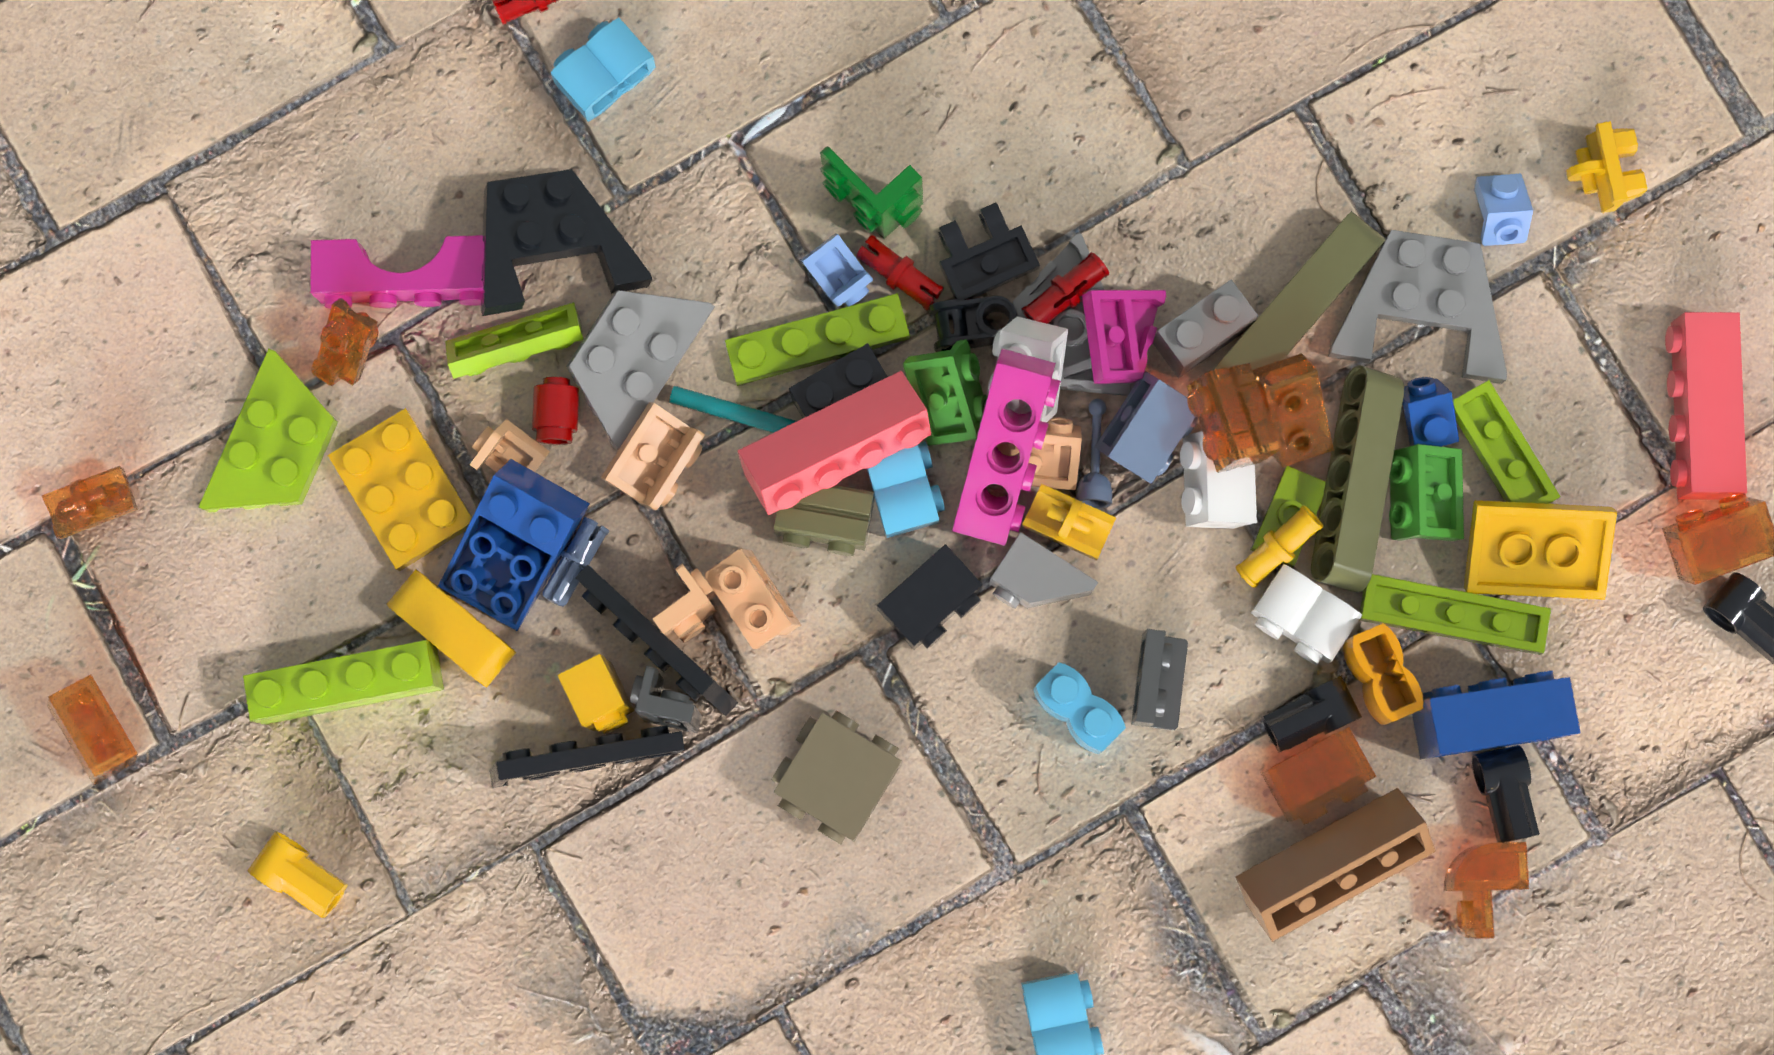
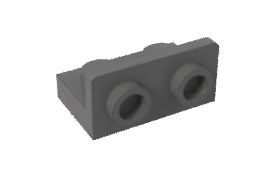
M1146 629L1141 639L1131 725L1173 731L1178 728L1188 641L1181 638L1166 637V631Z
M646 666L644 676H636L631 692L630 702L635 703L637 714L644 722L698 734L702 715L693 702L689 700L690 696L674 691L662 690L663 677L656 667Z

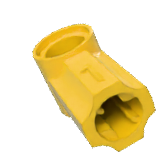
M275 831L247 871L267 887L279 893L284 891L314 914L325 918L339 903L348 884L309 858L308 855L310 853L300 844L286 835Z

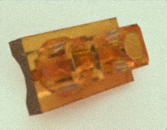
M342 298L332 304L327 325L323 327L320 340L322 342L318 357L312 365V374L330 386L335 385L341 379L352 386L361 379L369 349L377 342L379 332L377 328L378 321L369 317L365 312H354L349 307L347 301Z
M121 466L83 480L73 481L68 486L42 495L44 504L52 519L55 536L59 539L138 510L124 468Z

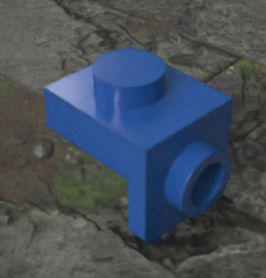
M1419 377L1410 380L1407 386H1404L1402 403L1409 445L1421 444L1442 447L1459 442L1452 392L1436 378Z

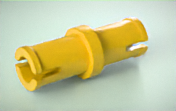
M1304 505L1276 532L1270 530L1264 535L1265 542L1235 568L1250 586L1256 588L1283 561L1289 563L1294 559V551L1324 526L1319 518Z

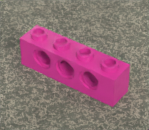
M1001 349L952 529L953 532L1004 546L1006 545L1009 531L1019 532L1026 507L1017 504L1021 489L1030 492L1037 467L1035 464L1028 463L1032 448L1042 450L1049 424L1040 421L1044 405L1054 406L1061 381L1052 378L1056 363ZM1016 399L1023 400L1030 406L1031 411L1025 414L1015 413L1010 409L1008 402ZM1002 442L1012 443L1018 448L1019 453L1013 456L1005 455L998 450L997 445ZM990 484L1001 485L1008 494L1002 497L993 496L987 491L986 486Z

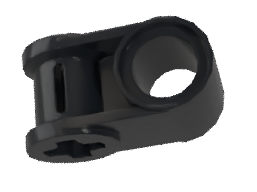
M1002 296L969 300L954 299L930 305L929 313L935 316L938 339L934 343V351L950 350L957 341L965 339L968 341L970 349L992 346L998 330L991 329L985 325L984 320L986 316L992 312H1002L1009 318L1008 323H1010L1017 317L1014 305L1009 299ZM950 319H953L954 334L950 333Z

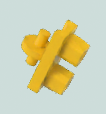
M1611 121L1597 123L1595 126L1596 131L1585 137L1587 147L1575 151L1578 164L1566 170L1568 181H1582L1584 194L1597 192L1602 213L1616 211L1624 202L1640 197L1647 191L1645 174L1642 169L1622 172L1619 158L1631 157L1637 153L1638 143L1635 130L1612 129Z
M1041 483L1022 527L1097 561L1116 517Z

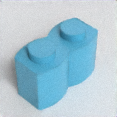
M620 18L610 23L604 21L598 24L588 35L589 41L577 50L571 48L563 52L555 60V68L551 71L555 85L588 122L606 111L622 94L634 88L656 68L653 55Z
M926 441L920 442L912 448H904L882 459L876 466L867 469L886 538L939 524L938 513L945 511L939 485L930 486L925 469L933 467Z
M1058 662L1033 689L1041 707L1052 717L1066 722L1067 728L1075 741L1092 753L1100 754L1126 728L1119 712L1106 700L1092 695L1091 689L1084 677L1069 665Z
M1073 971L1021 983L1036 1055L1104 1054L1098 1026L1090 1028L1086 1009L1094 1007L1088 979L1079 981L1078 973Z

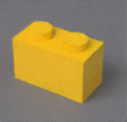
M601 654L557 675L583 727L592 731L602 730L603 734H607L627 724L626 715L635 711L612 662Z

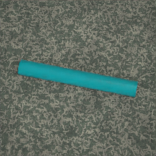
M678 386L673 387L669 403L772 433L797 422L796 420Z

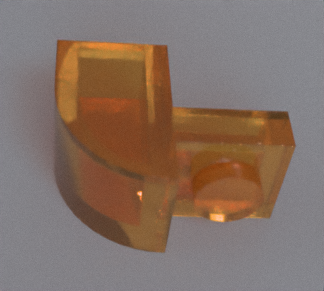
M1500 842L1474 845L1461 852L1450 864L1444 879V891H1462L1463 900L1457 901L1456 917L1458 927L1465 930V938H1494L1492 890L1529 889L1527 843Z

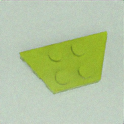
M268 348L198 506L202 510L218 512L220 509L264 508L268 505H302L338 421L274 350Z

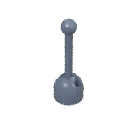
M1094 399L1088 406L1090 414L1093 415L1090 473L1084 475L1079 480L1076 488V499L1094 508H1105L1112 505V487L1107 477L1099 473L1100 451L1095 448V445L1101 438L1102 415L1106 412V404L1101 399Z

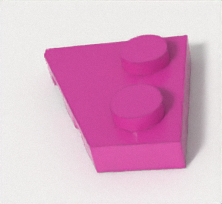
M1091 290L1083 294L1082 300L1094 384L1134 383L1143 379L1148 362L1147 350L1153 344L1157 331L1153 323L1158 307L1165 303L1166 291Z

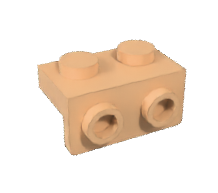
M649 402L601 476V479L642 506L656 511L660 505L665 506L671 501L678 489L676 480L685 467H691L698 459L703 448L700 442L705 434L696 428L689 427L657 404Z
M681 564L675 570L690 589V592L655 616L653 620L662 633L672 642L680 638L685 643L704 630L705 625L702 621L717 611L710 602L717 595L698 568L689 573L685 566Z

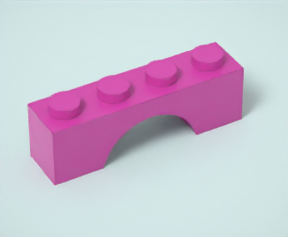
M483 235L446 236L441 249L429 263L417 270L404 273L385 271L373 265L366 250L356 239L311 240L310 293L321 304H324L326 308L335 310L352 308V303L369 302V305L374 308H394L397 306L398 301H414L416 306L437 307L442 304V300H459V303L462 305L479 306L481 305L483 295V281H481L482 264L484 261Z

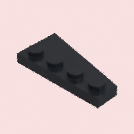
M589 565L575 577L587 589L582 594V597L601 615L607 608L614 613L618 619L612 625L630 642L633 643L640 637L649 646L644 655L663 672L670 666L681 675L676 684L695 702L703 695L725 716L738 704L716 681Z
M657 726L640 730L642 738L624 741L623 734L616 733L596 737L595 746L578 748L577 741H567L549 745L550 753L531 756L530 748L502 753L503 761L496 762L489 770L492 788L508 786L507 780L523 777V780L535 781L559 775L560 771L569 770V773H578L605 767L606 763L614 762L615 765L679 754L685 750L682 731L669 733L668 726Z

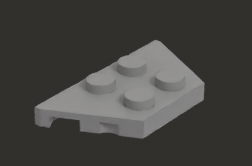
M1082 233L1074 235L1053 261H1050L1032 284L1027 286L1012 302L1017 317L1025 318L1021 308L1027 306L1051 286L1050 280L1056 275L1064 276L1087 257L1089 250ZM1101 281L1087 292L1091 290H1104ZM1081 296L1080 304L1075 308L1067 307L1048 323L1068 329L1060 390L1128 396L1136 382L1094 384Z
M620 290L613 293L566 366L575 383L580 386L586 396V402L593 414L598 417L608 434L613 448L619 450L647 404L655 401L715 307L708 302Z

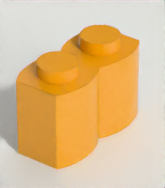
M1382 623L1354 635L1344 642L1343 654L1346 664L1356 679L1363 683L1362 693L1365 705L1371 716L1383 726L1423 709L1421 688L1413 674L1403 666L1401 645L1396 635L1387 625Z

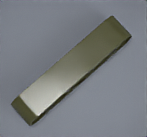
M1351 211L1230 349L1210 375L1245 404L1379 250L1386 239Z
M1361 365L1352 368L1343 385L1319 517L1324 527L1316 533L1311 561V574L1315 581L1356 593L1361 592L1367 587L1373 573L1404 398V384L1399 377Z

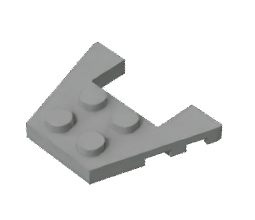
M1391 230L1363 282L1336 339L1329 349L1328 357L1369 363L1372 359L1377 318L1467 332L1462 378L1480 381L1490 380L1493 383L1503 384L1507 379V370L1481 243Z

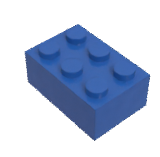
M1545 671L1513 679V686H1508L1507 678H1499L1468 686L1467 693L1461 692L1460 685L1436 688L1422 693L1423 709L1412 714L1420 760L1580 734L1581 731L1570 677L1555 679L1553 671Z

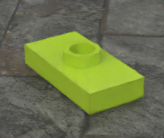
M1287 465L1250 550L1255 551L1265 542L1264 535L1270 530L1276 532L1302 506L1305 505L1316 515L1323 499L1326 482ZM1304 543L1296 551H1294V559H1292L1289 563H1285L1283 561L1282 564H1285L1293 568L1297 562V559L1300 555Z

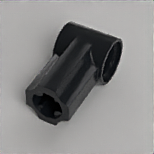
M1733 572L1704 605L1703 611L1720 628L1733 634L1737 633L1774 664V608L1765 601L1767 598L1765 592L1754 581L1743 574Z
M1342 676L1305 692V697L1261 717L1265 730L1278 753L1289 750L1322 732L1326 735L1362 717Z
M1520 745L1473 755L1472 768L1474 778L1480 793L1486 796L1497 843L1540 835L1528 786L1531 784V771L1523 748Z

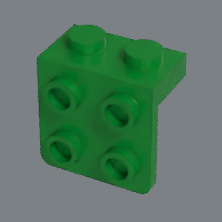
M826 146L820 152L822 162L820 170L826 178L822 182L824 187L838 202L845 198L856 210L853 213L854 218L868 233L871 234L876 230L885 239L899 225L902 228H906L921 214L922 208L920 206L923 205L922 177L911 165L906 167L876 195L830 147Z

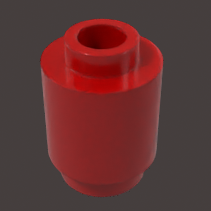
M564 377L543 378V384L534 386L532 430L536 432V441L538 443L567 445L573 442V434L578 431L579 388L571 386L570 379Z

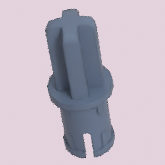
M583 518L582 524L566 552L562 551L560 553L562 559L543 590L542 595L547 600L562 607L568 603L579 583L575 577L592 561L605 536L609 533L607 528L602 525L600 527L597 526L598 523L590 518Z

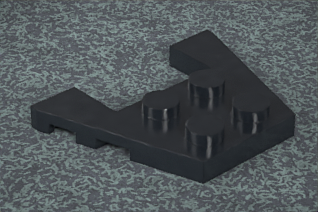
M572 169L487 182L484 190L482 316L522 310L525 299L514 269L515 266L596 253L611 294L618 290L629 291L649 287L652 281L651 273Z

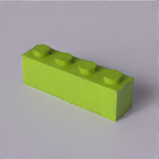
M427 640L243 675L250 721L264 725L444 690L438 649Z

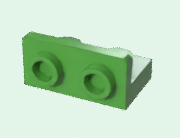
M966 339L959 340L947 351L908 356L903 363L907 380L928 412L931 435L926 437L927 445L977 439L988 396L983 394L979 381V361L977 356L971 353L968 341Z
M1417 444L1394 450L1389 477L1391 500L1389 520L1391 523L1392 540L1403 541L1421 538L1457 541L1464 539L1462 449Z

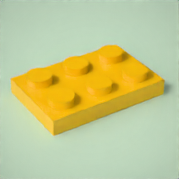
M406 408L328 455L393 566L399 572L465 532L473 517Z
M1474 500L1463 586L1465 591L1474 594L1605 600L1617 511L1613 507Z

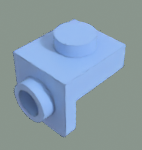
M1522 174L1478 176L1474 191L1484 220L1480 237L1484 246L1526 242L1533 208Z
M837 233L801 259V262L837 307L844 302L848 307L852 306L869 292L866 286L873 281V278L864 270Z

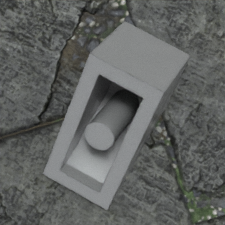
M1020 532L992 575L989 584L996 588L993 592L996 598L1016 609L1019 603L1026 608H1032L1089 596L1098 582Z

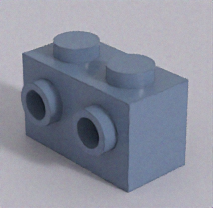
M1145 371L1143 379L1136 382L1095 445V448L1152 484L1156 476L1162 475L1168 469L1173 457L1172 452L1181 438L1188 436L1194 429L1198 420L1197 414L1202 407Z

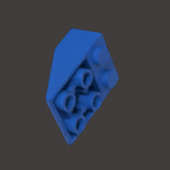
M510 459L493 475L438 587L518 631L561 558L560 553L565 551L590 503Z

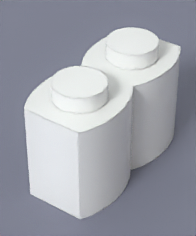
M1285 564L1279 569L1251 614L1258 618L1255 625L1260 630L1275 639H1279L1281 634L1290 638L1297 644L1294 651L1315 665L1320 660L1330 663L1362 616L1353 607Z

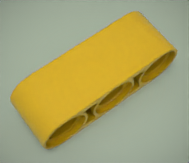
M417 569L386 603L399 617L486 688L516 654L514 649Z

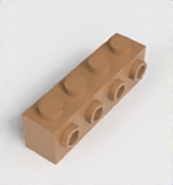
M1396 788L1349 815L1334 821L1307 838L1292 844L1265 861L1252 866L1245 872L1235 876L1247 907L1273 942L1436 851L1426 821L1399 788Z

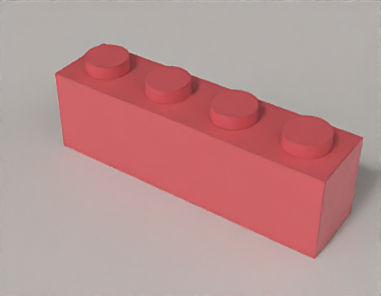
M1684 312L1671 322V326H1668L1665 336L1666 350L1668 353H1672V370H1670L1667 377V392L1669 397L1674 398V415L1670 417L1668 429L1671 442H1675L1676 460L1672 461L1670 468L1671 484L1673 487H1677V499L1733 500L1747 493L1740 312Z
M901 370L737 451L746 479L766 513L771 515L781 509L793 507L801 499L821 489H828L837 485L843 478L853 473L876 466L882 459L904 448H912L918 445L924 438L931 435L927 408Z

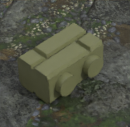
M837 485L828 489H821L801 499L793 507L777 511L774 532L776 535L783 536L782 543L785 545L809 548L810 541L828 544L827 551L830 553L854 556L855 549L865 551L874 505V492Z

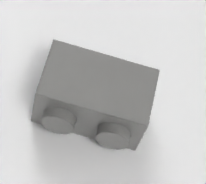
M1231 279L1160 328L1155 335L1153 345L1179 379L1246 332L1255 322L1258 314Z

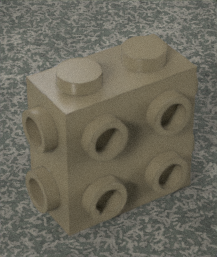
M836 710L832 717L822 712L818 720L812 717L808 718L796 738V741L801 743L802 746L793 760L787 756L783 759L773 775L772 781L778 784L774 793L782 797L778 804L780 808L800 820L808 813L822 822L818 828L819 832L842 844L846 837L855 842L900 768L902 760L895 757L899 748L876 734L872 741L867 740L855 732L859 726L857 722Z

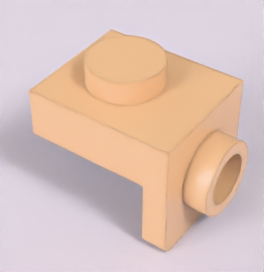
M506 419L495 430L488 426L472 446L478 453L470 463V466L478 470L485 463L497 472L510 459H513L536 472L550 451Z

